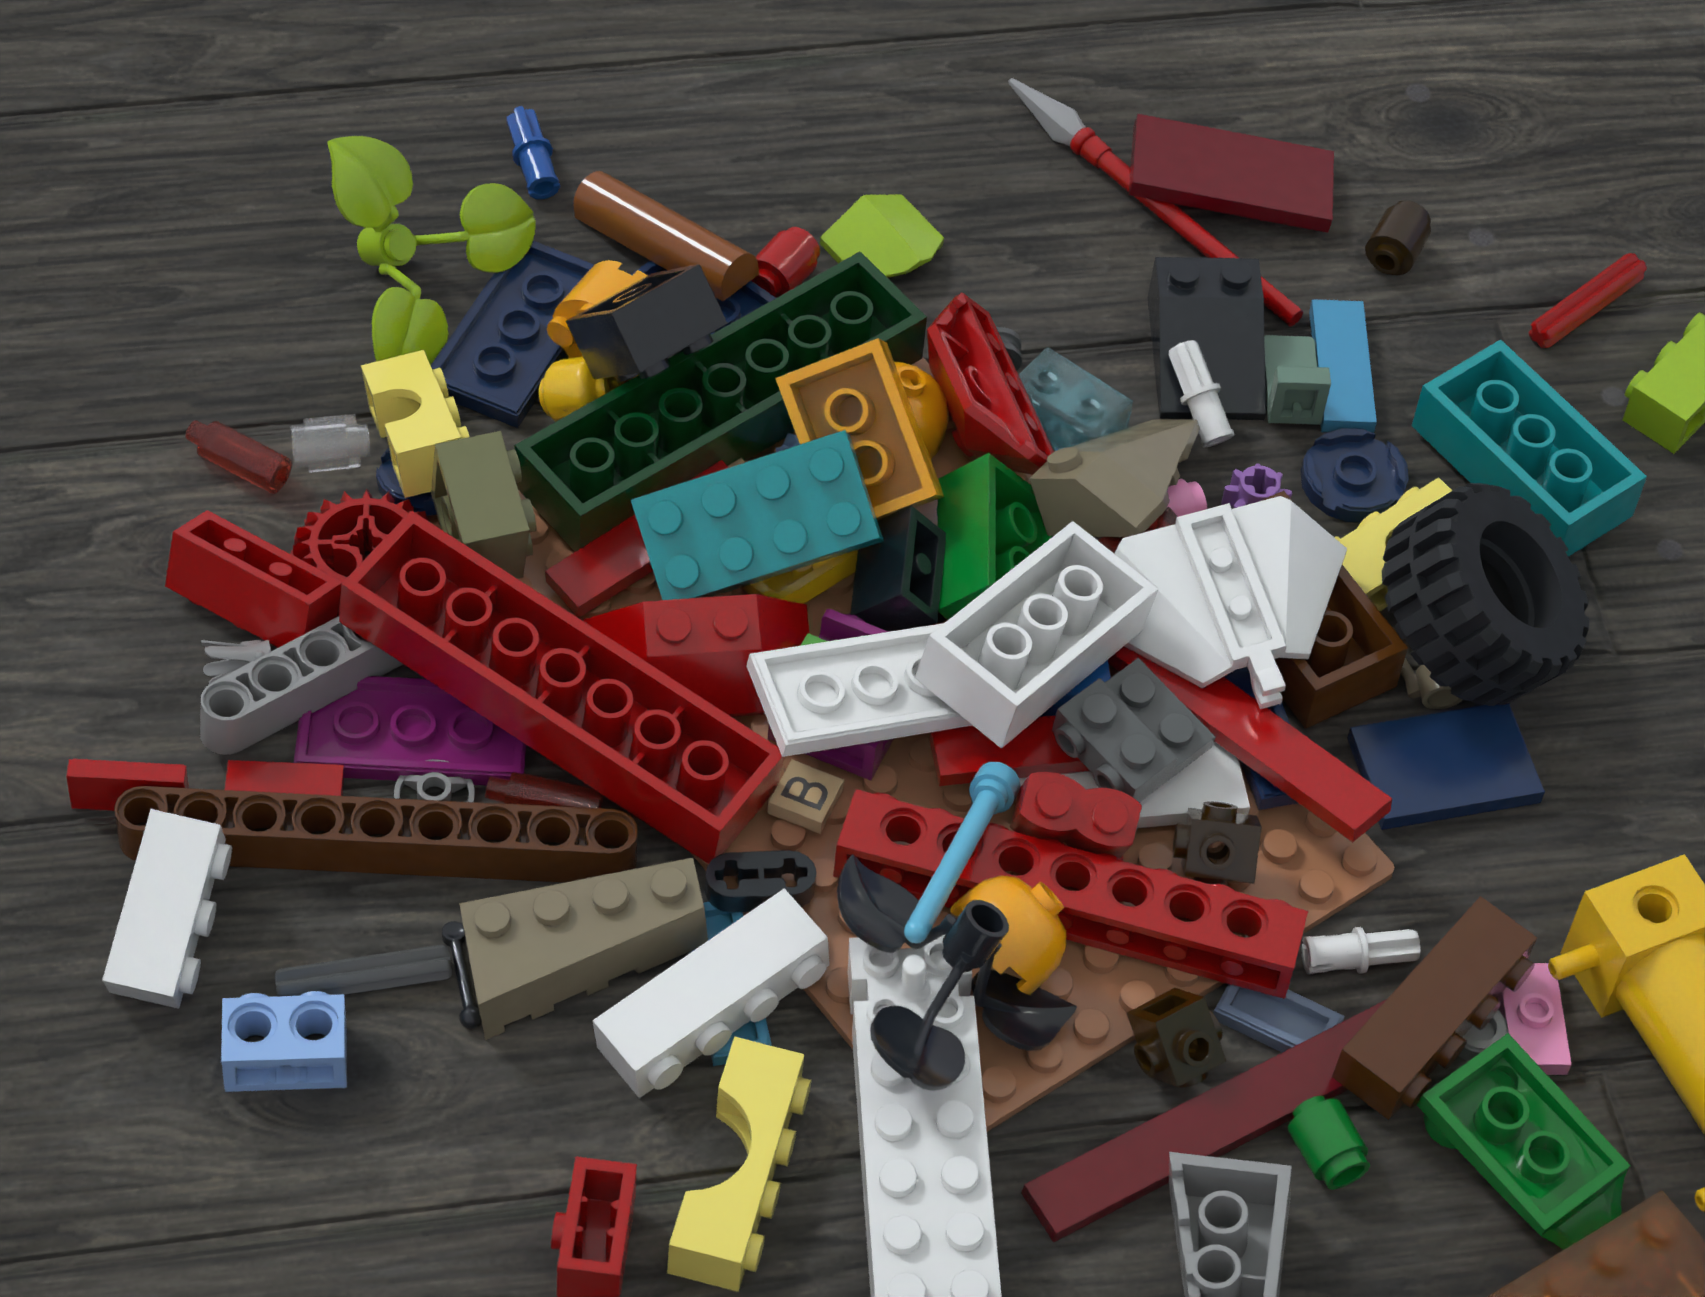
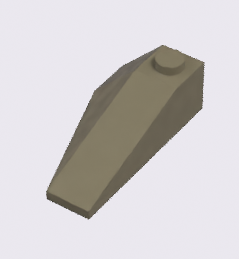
M1150 420L1051 453L1047 457V462L1029 478L1047 535H1056L1072 521L1093 537H1129L1144 533L1167 509L1170 501L1167 493L1168 487L1177 485L1180 478L1177 466L1180 462L1188 459L1200 430L1198 421Z

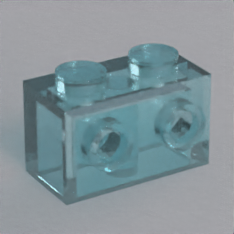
M1049 347L1045 348L1019 374L1035 412L1055 451L1126 429L1129 426L1133 400Z

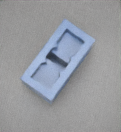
M311 991L300 996L269 997L260 993H249L239 998H222L221 1063L225 1092L347 1088V1032L344 994L329 995L325 992ZM316 1033L326 1035V1037L319 1040L304 1038ZM255 1035L265 1037L258 1042L244 1041L245 1038Z

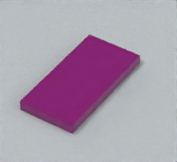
M368 676L357 683L355 691L313 713L310 710L299 718L294 763L344 765V778L397 781L400 775L423 776L427 773L438 772L447 777L471 779L473 785L524 788L527 745L427 679ZM425 760H444V761H449V762L425 761Z

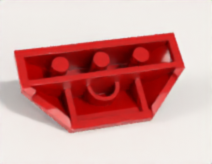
M961 292L951 300L927 329L929 368L934 379L943 390L948 404L949 416L952 417L956 429L952 431L953 438L968 457L974 455L981 457L990 453L1012 471L1033 475L1047 462V457L1054 450L990 313Z
M759 594L643 601L583 620L731 717L764 714L762 704L746 666L749 654L800 646L806 635L810 634L807 604Z

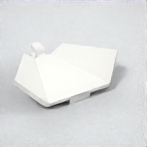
M1282 496L1233 509L1229 503L1176 517L1174 525L1122 538L1115 551V555L1159 588L1143 630L1124 647L1200 688L1208 686L1236 669L1247 667L1259 708L1263 709L1281 704L1283 698L1280 692L1285 690L1286 685L1274 659H1309L1347 548L1296 504Z

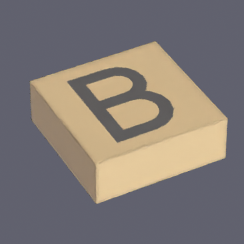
M791 759L769 800L768 814L821 834L843 792L844 779Z

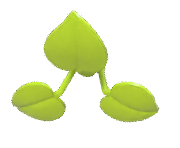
M347 136L331 139L328 141V148L332 162L334 199L340 213L348 222L364 228L357 240L359 256L366 264L379 266L380 274L391 276L406 288L391 287L386 289L375 305L372 317V339L376 362L424 350L431 366L448 340V324L445 313L434 300L420 299L421 288L396 269L395 266H401L409 262L416 251V246L467 241V259L473 268L490 273L505 271L516 265L526 255L533 242L536 227L533 211L511 188L497 183L482 184L472 189L462 202L460 220L465 231L413 235L406 226L391 224L399 216L395 205L404 202L410 196L413 188L412 173L405 157L392 145L371 137Z

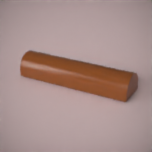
M603 171L589 174L580 183L575 193L573 207L576 219L666 270L700 264L714 296L721 301L726 300L759 275L758 261L753 254Z

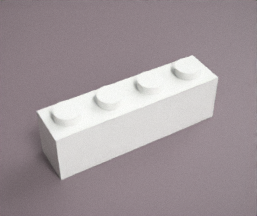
M784 888L595 1018L593 1026L597 1048L639 1098L654 1088L658 1090L672 1084L680 1076L683 1068L702 1054L708 1056L719 1051L729 1041L731 1034L749 1021L758 1022L770 1015L777 1007L779 1000L796 988L805 989L817 982L826 971V967L830 965L828 937Z

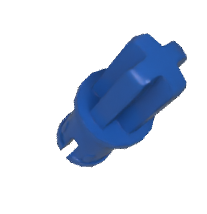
M523 106L514 108V113L507 117V125L514 143L512 151L513 160L516 165L522 168L530 197L540 200L547 199L555 195L560 189V183L555 175L550 158L553 154L552 145L548 139L543 137L535 111L533 109L524 110Z

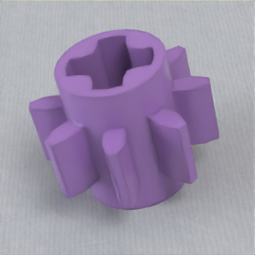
M1256 464L1245 469L1243 472L1237 469L1233 470L1230 485L1224 488L1221 505L1229 503L1231 507L1237 508L1259 502L1282 491H1285L1291 499L1292 491L1280 489L1283 476L1281 472L1276 473L1269 467Z

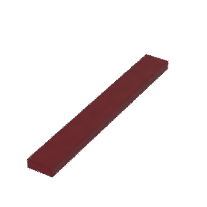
M1386 1000L1024 1184L1021 1194L1052 1241L1056 1242L1168 1184L1169 1152L1220 1157L1293 1119L1292 1113L1294 1109L1307 1099L1323 1096L1327 1100L1340 1095L1348 1090L1332 1077L1343 1047Z

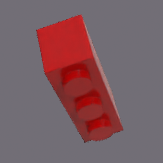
M206 510L173 531L165 587L182 595L190 602L202 606L232 622L236 627L246 630L263 640H269L270 644L279 648L337 617L341 584L343 582Z

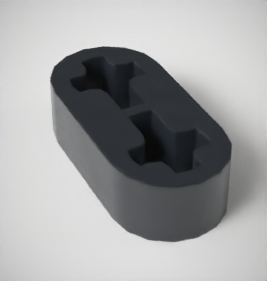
M798 851L729 852L718 855L707 866L705 894L711 905L721 911L732 913L751 912L785 888L802 908L814 896L817 871L811 859ZM787 873L793 874L797 886L786 887L782 875ZM735 876L736 882L739 884L738 889H727L724 877Z

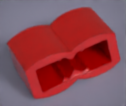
M1036 772L1029 774L1020 787L1010 828L1014 832L1040 839L1052 838L1062 843L1065 842L1069 847L1095 854L1107 853L1121 858L1133 844L1142 805L1130 795L1115 789L1091 788L1086 790L1081 784L1065 775L1053 772Z

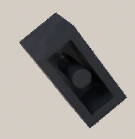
M910 505L877 520L884 541L858 549L850 614L888 632L929 626L937 623L946 533Z

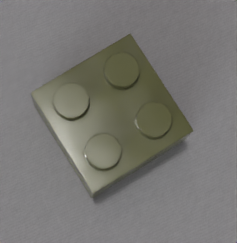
M501 431L435 444L431 495L441 530L517 579L523 578L526 556L533 555L530 532L536 531V520L530 499L521 500L516 483L522 481V474L515 449L506 450Z

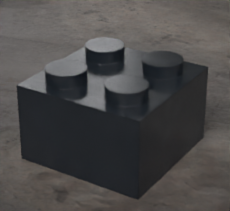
M700 264L652 273L566 321L593 379L615 377L617 383L637 375L642 380L662 372L670 366L667 359L669 356L681 350L684 355L691 354L708 346L714 341L710 333L728 324Z

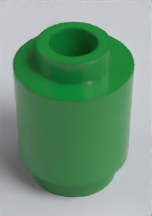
M1315 1096L1302 1102L1294 1109L1292 1113L1294 1118L1288 1125V1132L1315 1179L1323 1180L1328 1189L1334 1190L1355 1182L1370 1168V1163L1366 1158L1368 1148L1340 1100H1325L1323 1096Z

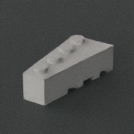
M1169 1152V1191L1185 1297H1279L1290 1207L1292 1166Z

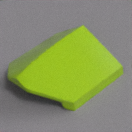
M902 194L863 195L820 237V245L837 263L861 252L887 278L907 274L919 266L928 263L933 259L937 250L942 248L944 237Z

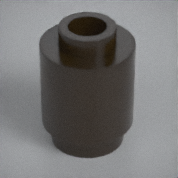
M1408 200L1400 201L1386 209L1365 246V253L1369 262L1378 271L1389 275H1403L1411 270L1431 234V218L1427 210L1420 204Z

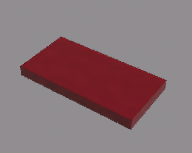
M1137 113L1133 126L1129 195L1328 233L1333 220L1334 151Z

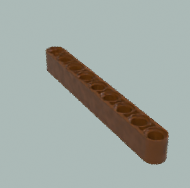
M152 786L133 787L125 791L115 804L120 848L127 857L135 861L146 825H137L147 823L150 809L221 825L226 838L225 844L232 846L229 864L232 867L566 883L632 870L636 868L637 824L630 815L615 809ZM260 828L268 829V830H266V831H260V832L254 831V830L260 829ZM317 831L327 832V833L318 834V835H316V834H311V833L317 832ZM374 834L385 835L383 837H371ZM431 837H442V838H444V839H442V840H430L429 838H431ZM495 839L502 841V842H500V843H490V842H487V841H489V840H495ZM552 842L560 843V845L557 846H549L545 844ZM614 845L619 848L609 849L604 848V846Z

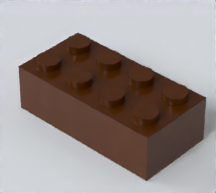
M1282 491L1263 500L1271 499L1278 496H1282L1289 500L1291 499L1285 491ZM1343 565L1337 577L1309 659H1274L1286 685L1285 690L1280 692L1283 701L1305 729L1397 687L1408 650L1406 644Z

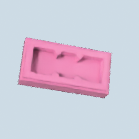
M1534 963L1535 966L1532 972L1517 991L1513 992L1506 987L1498 996V1000L1501 1001L1500 1013L1506 1020L1508 1033L1547 1075H1567L1572 1063L1559 983L1550 974L1548 963Z

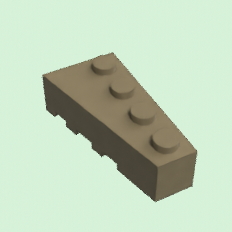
M693 858L459 903L485 1040L505 1032L504 1026L528 1015L531 1016L532 1020L554 1011V1004L583 991H586L589 996L609 987L608 981L632 970H635L638 974L695 950L708 941L705 909Z

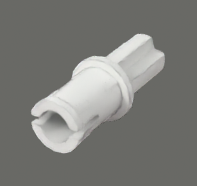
M1195 340L1177 344L1169 350V358L1184 394L1180 401L1182 405H1188L1193 420L1198 421L1202 446L1210 447L1229 440L1235 434L1229 425L1218 396L1221 386L1219 383H1213L1198 343Z
M1355 927L1352 933L1341 935L1303 937V944L1301 946L1303 965L1307 974L1343 969H1356L1359 974L1367 972L1370 965L1416 961L1420 958L1421 948L1419 936L1415 930L1406 929L1365 934L1361 927Z

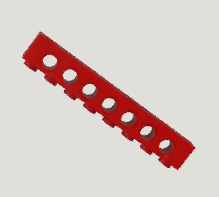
M855 789L836 845L833 877H840L845 863L854 854L868 869L892 880L920 900L965 818L954 816L944 809H928L898 801L893 796L885 793L872 794ZM989 823L944 907L951 908L970 889L986 879L1000 875L1017 877L1032 888L1039 882H1042L1058 897L1064 906V909L1057 915L1066 930V940L1285 999L1308 915L1307 910L1292 907L1289 903L1282 900L1262 899L1236 892L1231 887L1223 884H1207L1178 876L1167 869H1151L1122 861L1111 854H1095L1069 847L1056 839H1040L1017 833L996 823ZM902 841L908 843L909 845H899L894 842ZM1012 871V872L1020 873L1021 875H1020V876H1014V875H1010V874H1008V873H1006V872ZM1063 887H1073L1079 891H1069ZM1119 902H1128L1135 906H1125ZM1176 917H1184L1191 920L1192 922H1184L1177 919ZM1233 932L1243 933L1248 937H1239Z

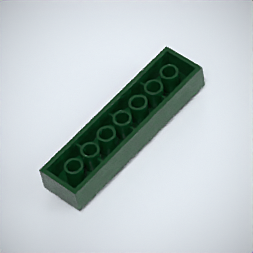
M858 252L711 334L714 341L708 346L691 354L684 355L681 351L668 359L670 366L662 372L642 380L638 375L515 444L514 449L518 455L522 474V481L516 483L517 488L526 499H530L532 506L576 552L635 515L631 503L632 499L687 482L721 460L727 466L740 458L746 461L783 440L788 433H795L775 378L877 338L887 342L894 362L912 365L923 357L927 316L863 253Z

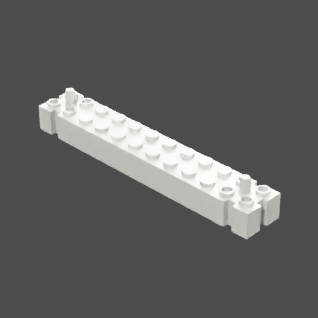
M945 935L920 949L905 948L899 949L894 953L880 951L858 937L849 938L847 973L850 1015L853 1014L852 1043L871 1297H1002L974 996H970L972 971L962 974L933 1024L952 1032L963 1045L965 1052L964 1068L952 1085L945 1089L931 1091L913 1084L910 1078L902 1077L883 1060L875 1049L870 1035V1027L875 1015L885 1007H906L923 1019L927 1009L953 969L946 962L942 953Z

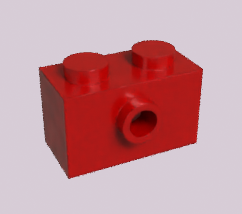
M575 1156L566 1213H555L552 1230L551 1249L560 1250L557 1265V1297H621L636 1200L637 1164Z

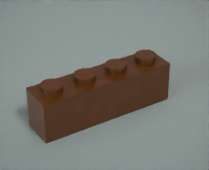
M1480 896L1343 1047L1332 1077L1388 1120L1391 1119L1403 1104L1413 1108L1419 1102L1422 1094L1427 1092L1433 1081L1428 1077L1438 1064L1445 1069L1449 1068L1460 1055L1467 1043V1040L1463 1038L1472 1026L1482 1030L1501 1005V1001L1497 999L1506 987L1513 992L1517 991L1528 978L1535 966L1529 960V956L1538 937Z

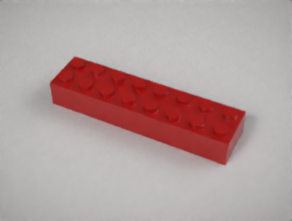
M412 510L341 584L339 622L708 864L712 859L727 850L774 793L779 783L785 757H782L776 745Z

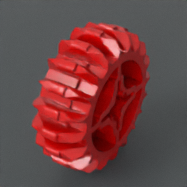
M368 489L365 490L362 498L352 499L344 491L340 499L341 503L337 505L324 499L320 508L321 513L307 512V517L304 521L305 526L297 527L293 550L290 554L344 582L365 560V552L369 551L371 553L411 510L414 512L410 499L394 504V498L390 491L381 499H375ZM425 511L415 512L419 516L429 521V519L426 517ZM340 601L338 607V616L340 614Z

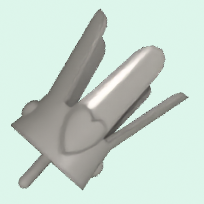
M201 640V644L205 646L204 652L208 657L227 659L211 662L203 667L205 675L216 676L209 681V684L271 652L269 640L244 641L241 644Z

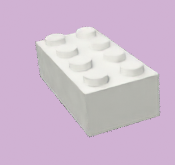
M1072 521L929 635L915 679L996 745L1003 748L1143 630L1159 588Z

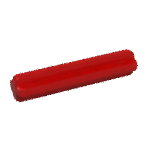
M1635 253L1625 254L1534 320L1531 324L1532 329L1529 331L1531 340L1536 341L1541 348H1549L1643 280L1644 272L1647 269L1646 263L1643 260H1639Z

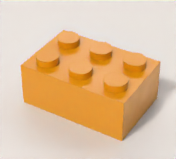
M877 338L775 378L800 444L846 430L850 435L877 520L910 505L916 508L945 497L887 342Z

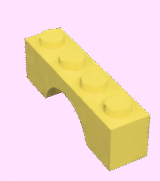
M734 1036L718 1087L716 1117L732 1128L739 1136L748 1156L741 1168L723 1183L707 1189L685 1192L669 1243L668 1274L739 1292L745 1270L757 1271L765 1241L764 1235L756 1234L761 1216L770 1219L773 1217L781 1183L772 1181L777 1164L786 1167L789 1164L796 1137V1131L788 1129L792 1113L803 1115L810 1092L811 1080L802 1078L804 1054Z

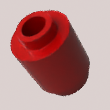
M791 227L788 230L778 232L755 256L758 261L759 275L751 281L775 298L801 285L817 267V259L820 256L818 242L809 232L799 227Z

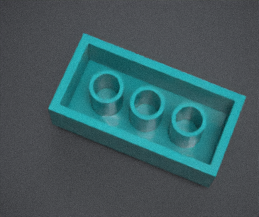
M1501 339L1422 386L1412 427L1470 483L1500 486L1510 490V496H1521L1531 504L1530 509L1535 514H1542L1551 524L1549 528L1556 538H1562L1568 548L1566 551L1568 557L1633 516L1647 476Z
M846 430L631 500L662 600L717 596L884 541L850 435Z

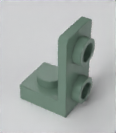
M1265 335V392L1268 423L1321 425L1331 379L1329 368L1317 367L1314 338L1309 336Z

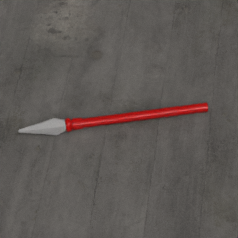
M1013 78L1009 80V85L1036 117L1052 140L1070 146L1073 153L1080 155L1096 168L1103 170L1129 192L1131 167L1112 153V149L1096 136L1093 129L1084 126L1074 109ZM1134 196L1207 258H1239L1174 203ZM1261 276L1264 305L1290 327L1294 326L1301 319L1303 310Z

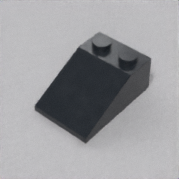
M1155 257L1147 299L1159 418L1193 419L1188 405H1182L1180 401L1184 394L1169 358V350L1179 343L1195 340L1200 347L1213 383H1219L1221 386L1218 396L1227 420H1264L1266 415L1264 297L1259 259Z

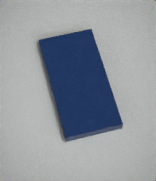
M533 241L526 255L516 265L505 271L494 273L431 364L432 370L442 369L448 396H453L458 405L518 428L539 397L540 382L544 378L546 371L552 363L562 360L566 356L563 348L549 337L547 324L552 320L556 307L594 264Z

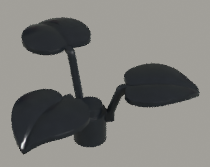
M854 854L845 863L838 881V905L846 925L862 941L880 951L894 953L902 947L904 942L913 949H920L945 935L942 953L946 962L953 969L927 1009L923 1019L906 1007L889 1006L882 1008L875 1015L871 1023L870 1035L875 1049L883 1060L902 1077L910 1078L912 1083L918 1087L936 1091L952 1085L960 1076L965 1064V1052L961 1041L952 1032L933 1024L964 972L980 968L971 983L975 1005L983 1007L982 1018L987 1028L998 1038L1016 1048L1026 1051L1043 1049L1051 1043L1063 1025L1074 1014L1077 1008L1076 1005L1041 988H1037L1031 995L1025 994L1018 990L1016 985L1021 979L991 970L994 957L1002 947L1001 941L1009 930L1007 918L993 904L983 900H972L966 905L957 919L950 914L946 915L941 924L930 930L923 942L912 943L906 939L904 928L919 900L902 886L868 869Z

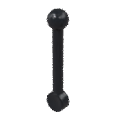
M451 921L442 928V940L447 946L451 947L463 1006L459 1020L465 1028L474 1029L481 1024L479 1008L474 1005L462 947L466 938L464 927L460 922Z

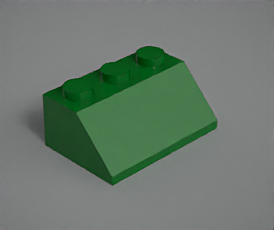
M990 453L938 479L945 497L938 499L936 508L937 526L946 533L938 612L947 620L952 618L1053 537L1047 535L1032 485Z

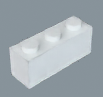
M150 809L102 980L109 993L179 1009L183 993L192 994L194 992L201 966V960L193 958L199 935L208 937L211 932L216 913V902L209 901L215 879H225L232 854V846L225 844L226 838L221 825Z

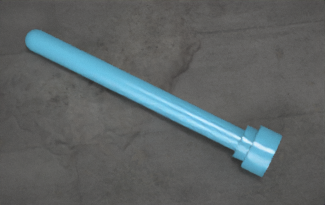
M988 762L978 769L969 788L973 804L905 925L904 935L908 941L921 943L927 938L992 816L1005 812L1012 806L1020 790V779L1017 773L1008 765L1000 762Z

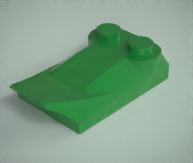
M1509 1033L1422 1094L1417 1106L1424 1113L1425 1129L1430 1137L1441 1146L1457 1149L1541 1237L1556 1244L1572 1257L1577 1256L1623 1219L1621 1209L1622 1188L1626 1173L1631 1165Z

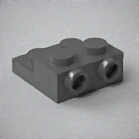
M1139 658L1105 683L1101 678L1097 679L1058 708L1052 727V732L1060 748L1072 758L1077 757L1093 773V778L1099 788H1111L1124 792L1139 803L1211 749L1215 740V736Z

